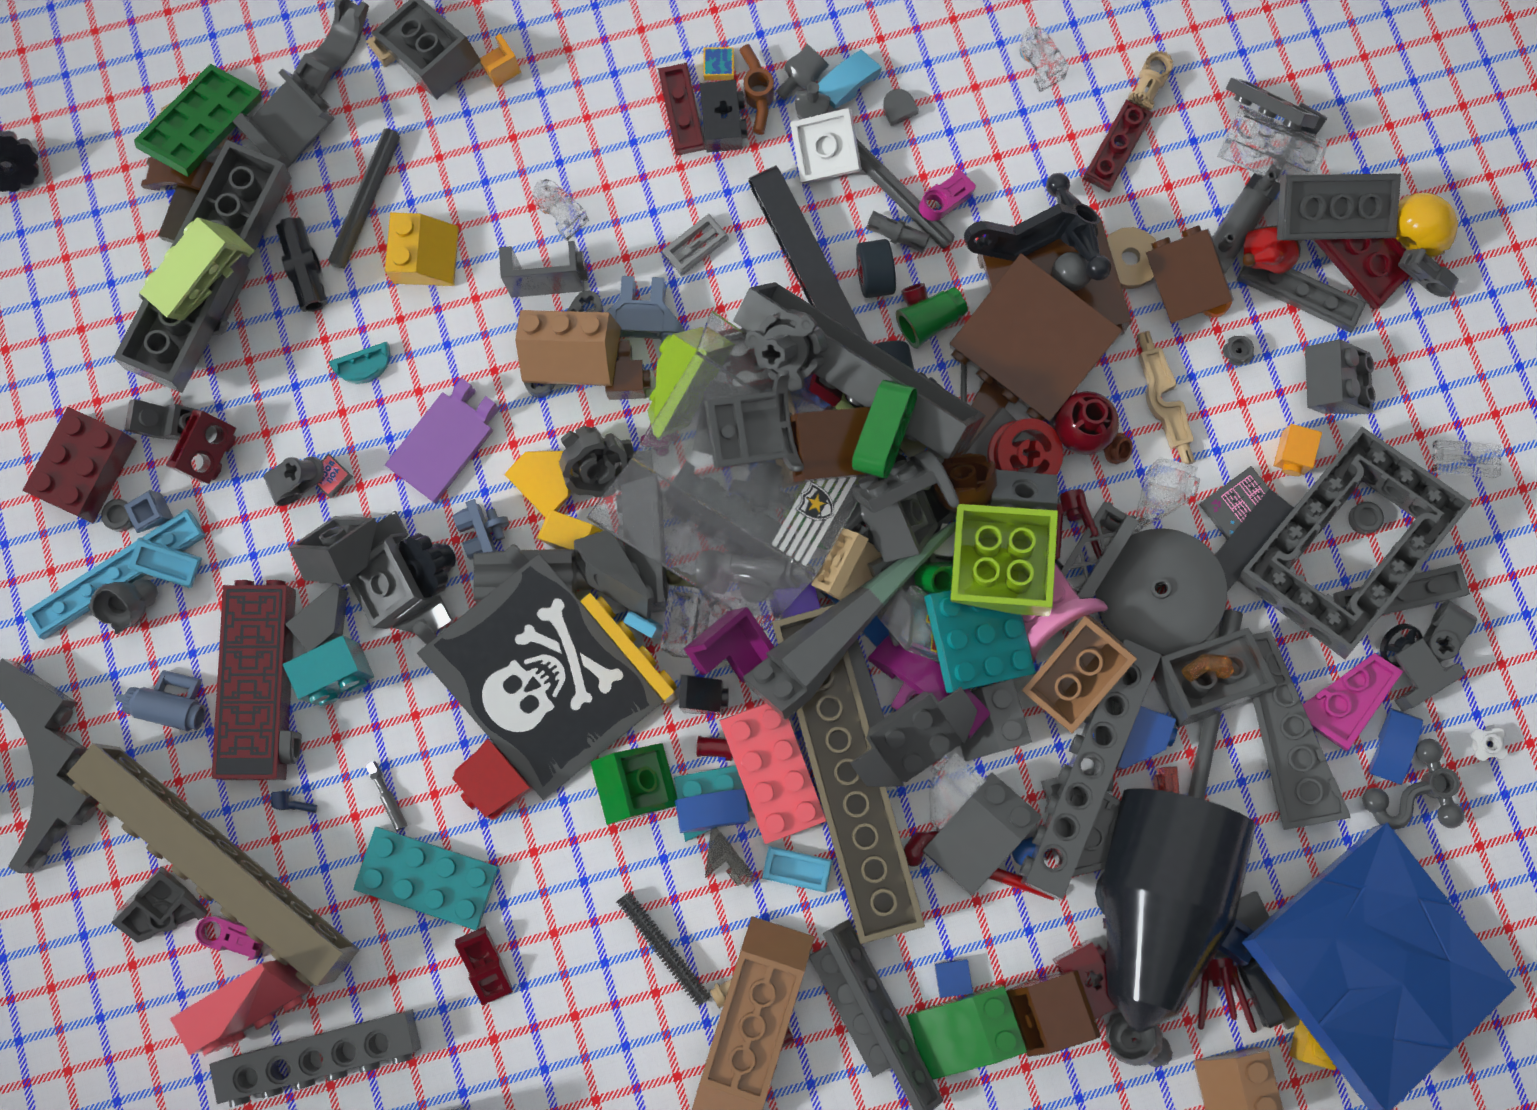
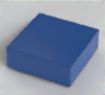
M968 959L934 964L940 998L973 993Z

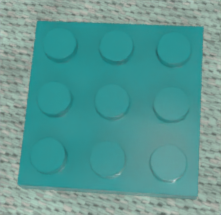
M951 590L924 596L946 693L954 692L960 687L965 690L1036 674L1022 615L951 602Z

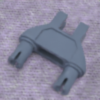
M622 276L620 299L606 311L620 325V338L660 339L662 344L668 335L672 336L674 333L685 331L675 315L665 305L666 284L664 278L652 277L650 301L636 300L634 276Z

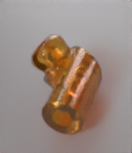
M1202 654L1183 667L1182 674L1190 682H1193L1207 671H1215L1217 677L1226 679L1232 676L1234 668L1232 660L1225 655Z

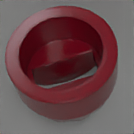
M925 283L914 284L901 290L903 299L908 306L928 298Z

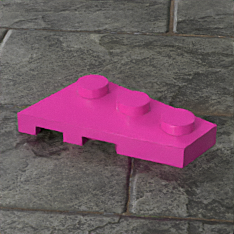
M1376 653L1372 654L1302 704L1313 730L1347 752L1403 671Z

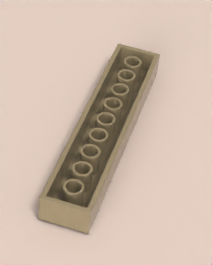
M834 605L773 621L772 624L778 644ZM847 650L812 699L796 712L861 945L923 928L925 924L886 787H867L850 765L852 761L872 747L867 740L870 728Z
M92 743L66 774L75 782L73 787L78 792L87 797L91 795L99 802L97 805L99 810L109 817L113 818L116 816L124 824L121 827L126 833L134 838L140 837L148 843L146 849L152 855L159 859L164 857L173 865L171 870L177 876L184 880L189 878L197 885L195 890L199 895L208 901L214 899L221 905L222 909L220 911L225 917L233 922L239 921L248 929L245 932L251 939L260 944L262 942L267 944L272 949L271 955L277 961L284 965L289 963L298 971L296 976L306 985L312 986L314 984L315 986L334 982L360 951L352 942L120 747Z

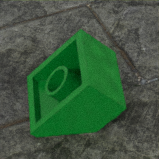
M663 743L615 752L590 762L607 825L676 807L675 801L678 798Z

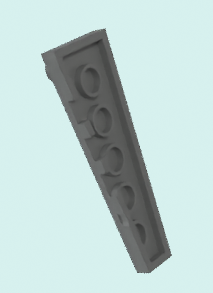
M1267 631L1253 634L1277 684L1276 688L1252 698L1283 830L1351 818L1272 632Z

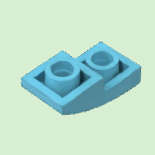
M859 50L837 65L818 83L819 93L829 96L830 105L836 109L856 98L858 88L879 77L882 67L864 51Z

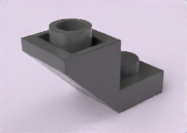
M133 399L129 401L124 431L152 438L179 440L193 410L197 409L178 404L164 407Z

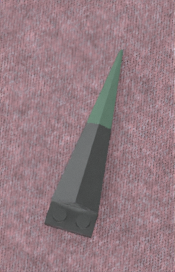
M955 522L948 524L931 536L920 554L897 560L766 653L768 658L743 677L746 685L785 720L812 699L840 659L884 605L955 531Z

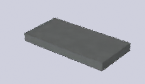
M1401 174L1281 175L1277 240L1396 238Z

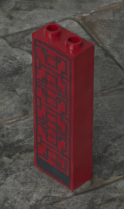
M235 580L234 585H223L212 779L286 780L287 764H282L279 759L280 731H289L291 682L283 664L293 659L294 634L285 624L295 616L296 590L287 586L286 581L266 580V585H254V581Z

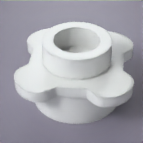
M1494 727L1491 731L1476 729L1472 732V748L1476 759L1486 761L1492 757H1496L1499 760L1506 758L1508 750L1504 747L1503 738L1505 733L1501 728ZM1488 741L1492 742L1491 747L1487 746Z

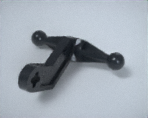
M1063 173L1052 174L1046 182L1047 192L1051 196L1057 197V204L1014 227L989 221H979L970 225L964 233V240L968 249L975 254L1015 261L1021 253L1026 256L1061 239L1067 245L1074 247L1088 261L1086 271L1093 280H1104L1110 275L1112 270L1110 260L1100 255L1097 238V225L1100 222L1098 214L1089 206L1081 203L1069 191L1070 180Z

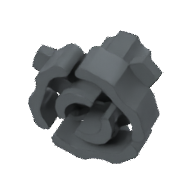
M795 309L768 316L759 326L758 331H747L745 337V345L754 349L758 366L762 369H771L768 372L770 379L775 380L777 373L787 370L789 372L788 389L790 392L804 388V378L815 374L825 361L820 355L811 360L808 368L802 369L810 354V343L806 337L809 336L813 342L814 354L824 352L828 348L824 332L817 326L818 323L809 314ZM781 319H790L796 323V326L791 324L774 325Z
M585 425L575 430L576 433L572 431L566 433L561 438L562 444L566 449L562 453L559 465L565 485L569 490L577 495L603 497L616 492L613 481L614 475L619 485L627 482L631 473L627 456L634 453L631 440H620L612 433L602 438L601 433L596 427L591 428ZM620 462L619 466L615 469V463ZM571 468L576 474H578L577 477H574L570 474Z

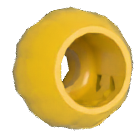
M1416 193L1402 198L1399 201L1396 234L1398 242L1404 246L1406 251L1420 248L1425 249L1426 254L1430 258L1445 254V250L1450 249L1454 243L1459 225L1452 206L1442 197L1432 193Z

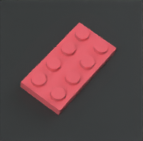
M767 703L719 720L765 844L826 822L789 718L785 720Z

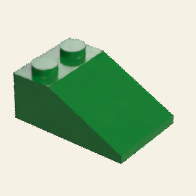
M1000 983L906 1015L918 1052L933 1080L992 1065L1027 1053L1007 992Z

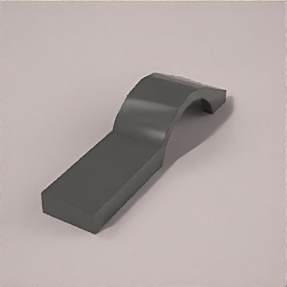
M335 0L334 21L326 39L316 50L304 54L294 73L298 72L310 84L307 89L313 96L316 93L321 95L333 72L338 71L344 66L354 53L369 9V5L361 1L357 5L350 0Z

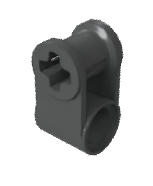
M311 456L303 460L289 457L274 469L266 472L263 478L275 505L285 506L300 499L304 493L321 482L324 476V466L317 457Z
M1446 600L1437 609L1423 639L1439 662L1449 660L1459 653L1465 639L1474 629L1477 617L1449 600Z

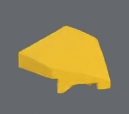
M563 451L525 452L504 474L545 518L549 510L557 512L571 496V490L565 485L559 465ZM571 468L570 474L573 476V469Z

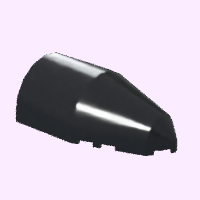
M1146 788L1126 789L1123 791L1101 882V896H1104L1105 905L1103 929H1106L1108 951H1105L1108 996L1112 1003L1119 1008L1128 1024L1127 1028L1129 1030L1142 1033L1179 1015L1233 928L1256 829L1254 821L1245 815L1213 802L1169 791Z

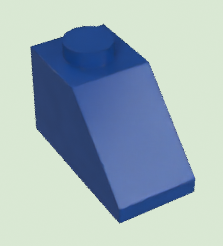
M1141 706L1115 770L1126 769L1165 751L1167 746L1171 747L1178 732V729L1174 728L1176 719Z

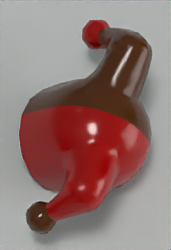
M1278 225L1253 229L1248 232L1245 238L1243 264L1254 269H1265L1273 273L1284 274L1296 265L1301 252L1300 243L1303 240H1277Z

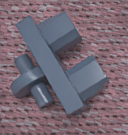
M475 499L465 502L467 508L452 516L460 533L475 528L477 537L462 542L467 558L472 560L473 553L496 551L490 533H494L496 541L503 540L505 536L502 529L509 525V520L506 516L498 517L495 509H489L486 511L489 521L486 522L481 506L476 503Z

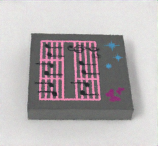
M1250 466L1203 500L1199 505L1227 540L1267 490H1269V487L1254 468Z

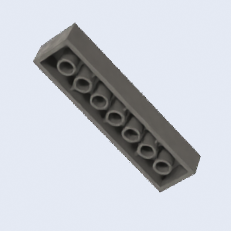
M226 140L171 247L175 246L182 238L185 227L199 217L228 226L250 247L256 250L292 179L284 163ZM243 254L233 263L230 268L234 272L228 278L221 275L208 288L212 293L184 320L167 318L144 297L113 358L125 370L183 393L253 254L249 257Z

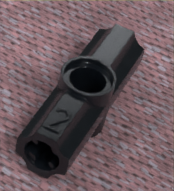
M288 217L282 219L279 224L275 225L284 253L282 263L289 280L293 283L300 309L303 312L321 310L328 304L324 286L319 275L322 273L317 254L310 245L304 222L301 218Z

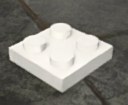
M850 108L790 122L800 182L802 184L862 171L852 110Z

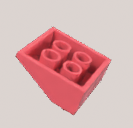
M277 960L260 963L171 1017L170 1020L188 1054L192 1055L202 1051L203 1055L206 1056L213 1051L217 1052L246 1038L243 1032L254 1026L258 1030L275 1020L272 1014L282 1008L285 1012H288L304 1002L302 996L310 992L308 985L296 976L298 971L289 963L284 965Z

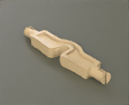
M1150 331L1141 332L1137 337L1143 351L1139 355V361L1148 384L1146 388L1147 405L1151 413L1161 421L1170 448H1177L1182 466L1192 464L1196 461L1189 444L1194 438L1188 423L1185 405L1182 401L1164 402L1161 398V394L1167 393L1176 387V380L1166 362L1162 348L1154 347Z

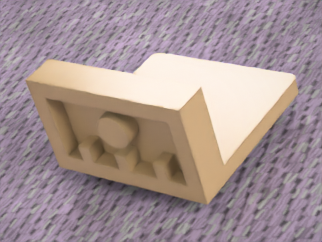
M840 527L811 585L841 601L873 578L867 564L882 557V555L873 544L868 542V538L857 532Z

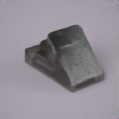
M715 827L710 832L705 878L727 862L730 868L726 872L735 884L739 886L743 883L748 887L758 878L718 827Z

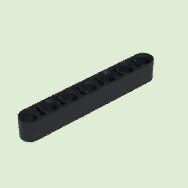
M775 165L749 177L748 182L809 304L867 340L778 166Z

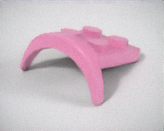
M1056 563L1053 608L1050 616L1022 615L1033 663L1041 647L1062 628L1085 615L1105 612L1108 609V606L1100 599H1080Z

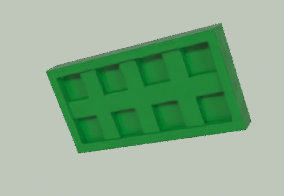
M209 64L134 139L135 147L188 177L234 130L236 125L233 120L240 113L248 115L262 100L261 91L220 68Z

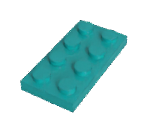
M375 827L353 890L473 930H478L499 866L396 832Z

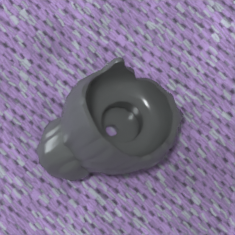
M138 579L133 583H105L92 594L88 608L94 617L102 623L111 624V627L115 629L114 633L119 634L126 628L135 625L141 619L146 607L155 603L158 595L157 586L147 579Z
M1121 1012L1110 1016V1020L1106 1024L1105 1041L1110 1045L1111 1055L1116 1059L1133 1066L1148 1064L1155 1068L1167 1065L1172 1060L1173 1052L1167 1039L1163 1037L1158 1025L1142 1033L1133 1032L1127 1028L1128 1024ZM1133 1038L1138 1040L1136 1044L1132 1042Z

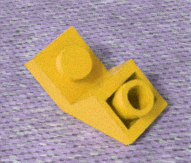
M549 510L537 539L556 549L574 550V540L603 530L590 523L554 510Z

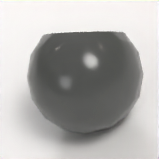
M1078 252L1064 253L1053 264V278L1071 292L1084 288L1091 280L1086 271L1088 261Z

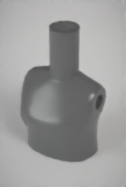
M806 43L805 47L797 55L786 62L784 68L788 79L776 92L785 100L797 86L807 90V85L810 82H817L829 64Z
M810 82L807 85V91L797 92L795 109L799 119L828 113L830 97L819 93L818 83Z

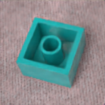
M343 635L283 664L298 700L315 705L319 704L320 707L334 703L339 699L337 695L347 690L351 693L368 685L367 681L374 678L360 643Z

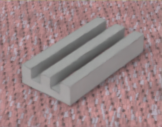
M707 214L661 251L670 264L677 269L680 276H683L729 240V238L714 218ZM708 225L712 227L678 255L674 256L672 254ZM716 234H718L717 237H715L712 241H710V242H709L708 244H706L703 248H701L699 251H697V252H696L694 255H692L689 259H687V260H686L685 262H683L682 264L680 263V262L683 261L686 257H688L690 254H692L695 250H697L699 247H701L704 243H706L708 240H710L713 236H715Z

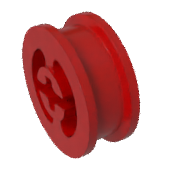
M1026 418L1008 422L996 430L988 445L987 459L990 463L992 460L995 464V469L1015 471L1014 468L1021 467L1020 469L1038 466L1034 473L1057 475L1063 462V446L1057 432L1048 423L1035 418ZM1019 432H1026L1036 439L1034 441L1027 439L1012 443L1013 438Z

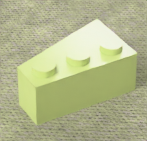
M199 217L190 222L185 227L182 238L166 252L165 260L146 278L145 286L139 293L167 318L184 320L212 293L208 288L221 275L228 278L234 272L230 268L233 263L243 254L249 257L255 252L252 247L228 226Z

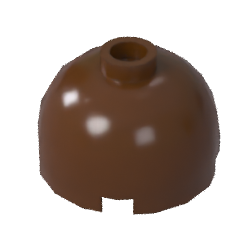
M972 453L951 457V463L946 465L944 469L955 489L959 504L983 506L990 504L992 493L997 486V473L993 461L991 460V463L987 462L986 456ZM933 484V490L939 502L947 510L957 513V507L949 506L938 484Z

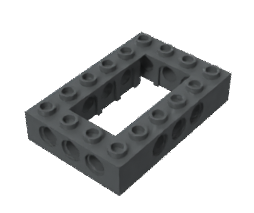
M1361 427L1242 570L1238 581L1343 659H1346L1473 502L1373 433ZM1364 482L1413 516L1415 520L1400 540L1391 548L1378 567L1373 570L1360 589L1355 592L1346 606L1342 608L1332 601L1333 597L1327 594L1325 596L1307 583L1305 576L1302 574L1296 575L1290 568L1360 483Z

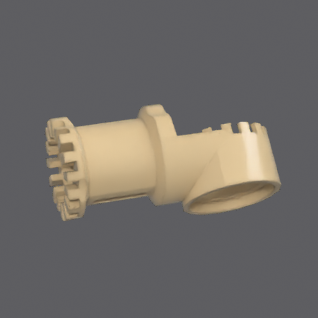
M1162 50L1160 52L1155 51L1147 57L1139 73L1140 80L1134 92H1131L1128 96L1130 102L1149 111L1153 109L1155 105L1153 100L1159 88L1164 87L1173 67V59H1171L1170 55H1167V52L1164 53ZM1159 60L1165 64L1166 71L1160 74L1151 70L1150 63Z

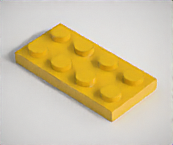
M591 593L585 596L580 601L669 707L678 699L674 692L678 687L665 670H662L660 673L656 671L654 666L657 663L654 657L643 645L639 648L634 645L633 642L637 640L634 634L622 620L618 624L613 620L616 614L602 596L597 600Z

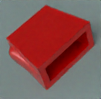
M489 738L474 754L456 768L452 777L464 792L460 795L463 801L472 810L477 807L483 816L490 820L498 819L523 796L534 790Z

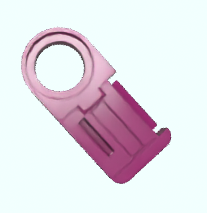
M956 169L954 174L942 184H936L925 192L919 203V212L927 220L938 221L969 199L976 185L960 169ZM927 201H937L942 209H931L927 205Z
M221 916L203 918L197 924L195 930L196 938L200 944L219 951L227 949L248 956V960L257 959L264 942L260 944L251 939L245 932L248 928L242 923L233 922ZM212 921L218 923L221 928V934L215 941L209 940L205 935V928Z

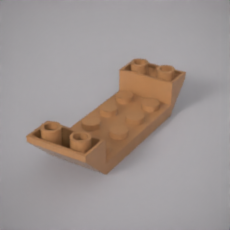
M751 917L692 1110H763L806 969L814 936L763 919Z

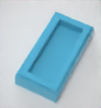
M139 537L128 568L192 588L202 557Z
M632 611L628 612L623 621L650 638L661 639L666 630L665 626L651 618L645 619Z
M769 846L762 879L826 893L833 860Z

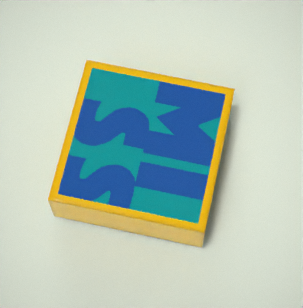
M734 47L704 48V80H734Z

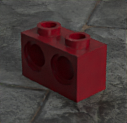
M193 410L166 466L199 482L210 484L211 480H215L221 472L222 463L220 462L224 453L229 452L235 443L236 436L234 433L237 428L204 411ZM210 426H214L217 436L214 441L209 443L205 433ZM200 454L203 458V465L199 470L195 471L192 468L191 461L195 455Z

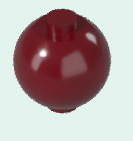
M1084 391L1071 395L1055 416V431L1060 441L1068 450L1081 455H1092L1105 450L1112 444L1119 429V416L1115 406L1108 398L1096 392Z

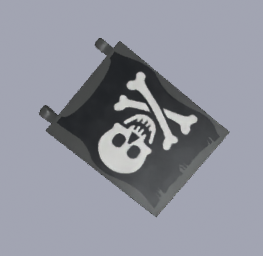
M514 544L505 552L507 558L518 569L513 575L438 636L424 619L419 620L414 625L413 631L426 644L417 652L418 656L544 801L664 701L542 555L538 553L529 561L519 547Z

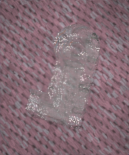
M1033 26L1025 30L1020 44V55L1025 61L1031 63L1036 71L1034 84L1038 91L1042 92L1066 79L1069 64L1043 28Z
M541 180L533 187L532 193L537 207L541 212L551 214L557 220L555 222L557 230L567 241L589 221L585 209L552 180Z

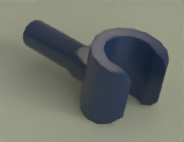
M289 791L271 793V806L274 809H296L313 813L317 811V805L290 801Z

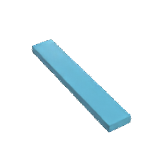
M186 509L142 538L184 551L205 538L206 535L193 513ZM137 541L26 610L24 613L40 639H46L90 611L88 606L92 594L103 584L113 582L133 583L135 580L147 575L128 568Z

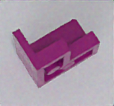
M743 607L725 613L683 649L701 675L708 674L726 659L741 682H745L743 677L768 658L766 653L773 649L774 646L748 607Z

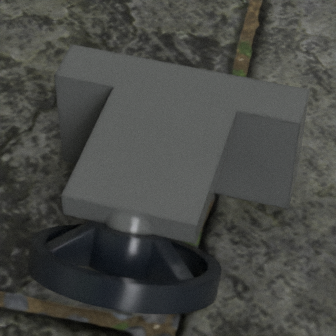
M1404 623L1394 626L1382 639L1380 645L1381 657L1394 666L1401 667L1415 686L1394 700L1401 711L1414 708L1467 674L1460 663L1443 668L1424 641L1420 630L1411 624ZM1404 629H1410L1406 637H1400L1394 644H1389L1396 633ZM1387 651L1396 653L1394 657L1397 662L1389 661Z

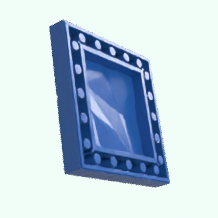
M1387 822L1370 829L1242 942L1369 1110H1392L1517 988Z

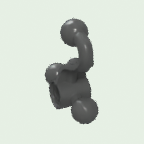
M1424 739L1416 747L1418 759L1427 764L1429 771L1423 774L1420 782L1408 786L1403 791L1400 799V810L1397 816L1392 817L1387 814L1386 809L1389 805V797L1382 789L1370 788L1362 797L1365 809L1373 813L1376 821L1379 824L1387 822L1393 830L1401 829L1410 822L1413 815L1414 800L1416 797L1424 794L1432 798H1438L1440 808L1437 812V818L1444 827L1450 829L1457 828L1465 819L1463 809L1454 803L1452 796L1459 791L1460 779L1454 771L1442 768L1440 759L1443 755V748L1434 739ZM1438 774L1442 775L1446 780V788L1443 792H1439L1434 786V779Z

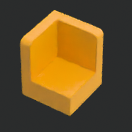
M501 34L495 36L499 47L480 58V65L496 88L521 73L516 56Z

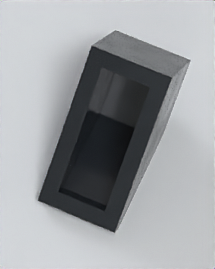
M681 675L679 708L683 713L722 715V707L728 708L729 688H723L722 680Z

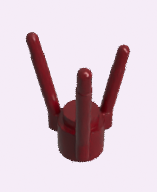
M1081 489L1069 490L1059 495L1060 503H1058L1056 509L1058 514L1055 559H1059L1061 553L1063 515L1067 516L1068 521L1082 519L1085 529L1089 527L1091 531L1090 537L1098 536L1094 520L1087 506L1085 493ZM1097 540L1090 541L1096 558L1099 559L1102 554Z
M1231 958L1213 959L1201 978L1198 1028L1203 1030L1205 1026L1209 980H1212L1213 987L1224 986L1232 1020L1237 1019L1236 1005L1231 985H1234L1250 1031L1256 1033L1257 1028L1238 976L1237 965L1234 966Z

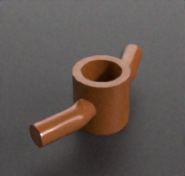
M746 44L739 50L750 69L744 77V98L746 103L757 111L753 132L762 135L766 128L768 106L774 99V79L768 70L761 67L760 61L751 46ZM755 86L766 87V89L761 92H756L752 90V88Z

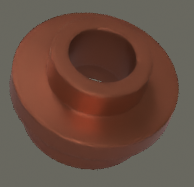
M1118 432L1112 444L1104 450L1106 460L1113 464L1126 462L1132 454V441L1125 434Z

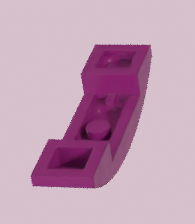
M887 636L867 659L891 679L897 676L919 694L922 692L933 693L938 702L951 694L946 693L940 665L901 640L898 646H894L890 636ZM965 689V693L977 709L968 735L970 739L989 718L991 713L969 689Z

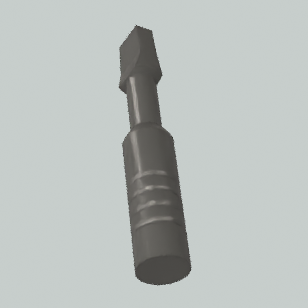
M376 761L371 762L366 766L370 778L375 781L379 789L380 799L395 830L399 831L408 825L392 792L388 791L381 777L383 774Z

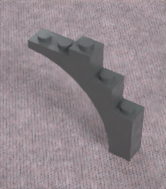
M2 658L0 660V700L17 721L27 742L33 766L34 784L30 819L23 840L8 867L18 874L34 873L47 861V853L52 845L63 838L67 831L66 825H82L90 820L96 812L97 807L95 805L98 801L91 795L87 797L78 792L73 787L75 782L66 775L87 751V748L59 730L60 726L65 725L72 717V709L77 702L18 662Z

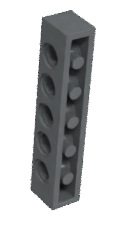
M411 1009L221 1059L209 1064L216 1103L220 1104L229 1101V1106L234 1107L250 1102L249 1096L261 1093L262 1099L282 1094V1087L294 1084L295 1090L315 1085V1078L327 1076V1081H333L347 1077V1070L359 1067L360 1073L380 1068L379 1062L392 1058L393 1064L413 1059L412 1053L420 1050L421 1045L414 1012ZM377 1034H383L387 1037L388 1048L386 1051H381L376 1047L375 1038ZM346 1042L351 1043L355 1047L356 1054L353 1060L346 1058L343 1053V1046ZM313 1051L319 1052L323 1057L321 1068L315 1067L311 1062ZM281 1059L287 1061L290 1065L288 1077L283 1076L279 1071L278 1066ZM249 1068L257 1073L258 1079L255 1085L250 1084L246 1078Z

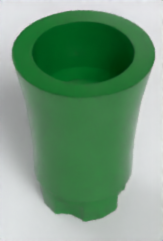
M953 287L914 305L896 310V320L907 342L913 348L918 349L931 337L957 322L960 317L968 312V307L960 291Z

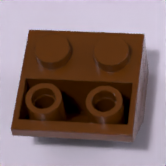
M1078 970L1034 978L1006 990L1027 1050V1057L1051 1054L1101 1037Z

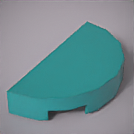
M386 341L328 362L333 371L346 382L355 384L369 383L380 377L387 368L391 356L390 346Z

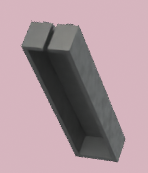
M776 282L748 289L733 320L734 323L742 327L741 331L745 335L750 330L758 331L759 326L765 319L776 313L795 309L809 314L818 323L817 326L823 330L828 348L824 352L814 354L813 342L807 336L806 338L810 343V354L802 369L808 368L811 360L821 355L825 361L815 373V375L820 377L819 381L826 387L839 389L846 394L848 401L857 406L871 407L882 380L917 388V400L904 437L912 441H920L928 447L927 450L941 459H949L968 447L984 420L985 414ZM781 319L774 325L791 324L796 326V323L790 319Z

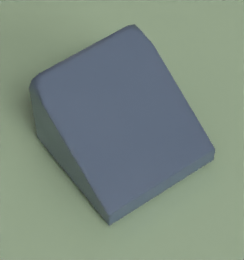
M149 490L124 505L137 533L160 526L173 518L160 492Z

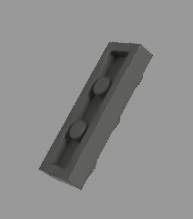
M1231 77L1226 87V90L1236 94L1234 100L1248 106L1254 103L1260 106L1258 112L1271 118L1279 115L1285 118L1284 125L1298 131L1301 130L1302 126L1315 128L1320 118L1246 80Z

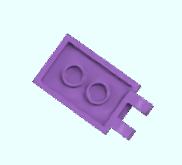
M463 378L455 385L450 397L444 392L440 394L385 464L387 468L435 504L491 435L493 429L487 424L500 410L496 406L497 404L487 396L481 401L477 411L466 404L476 390Z

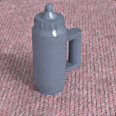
M166 670L160 673L154 689L130 687L124 695L118 694L116 696V700L122 702V710L126 714H130L136 719L184 731L198 730L204 721L206 713L205 706L199 704L198 700H195L201 686V679ZM166 684L189 689L186 697L163 692Z

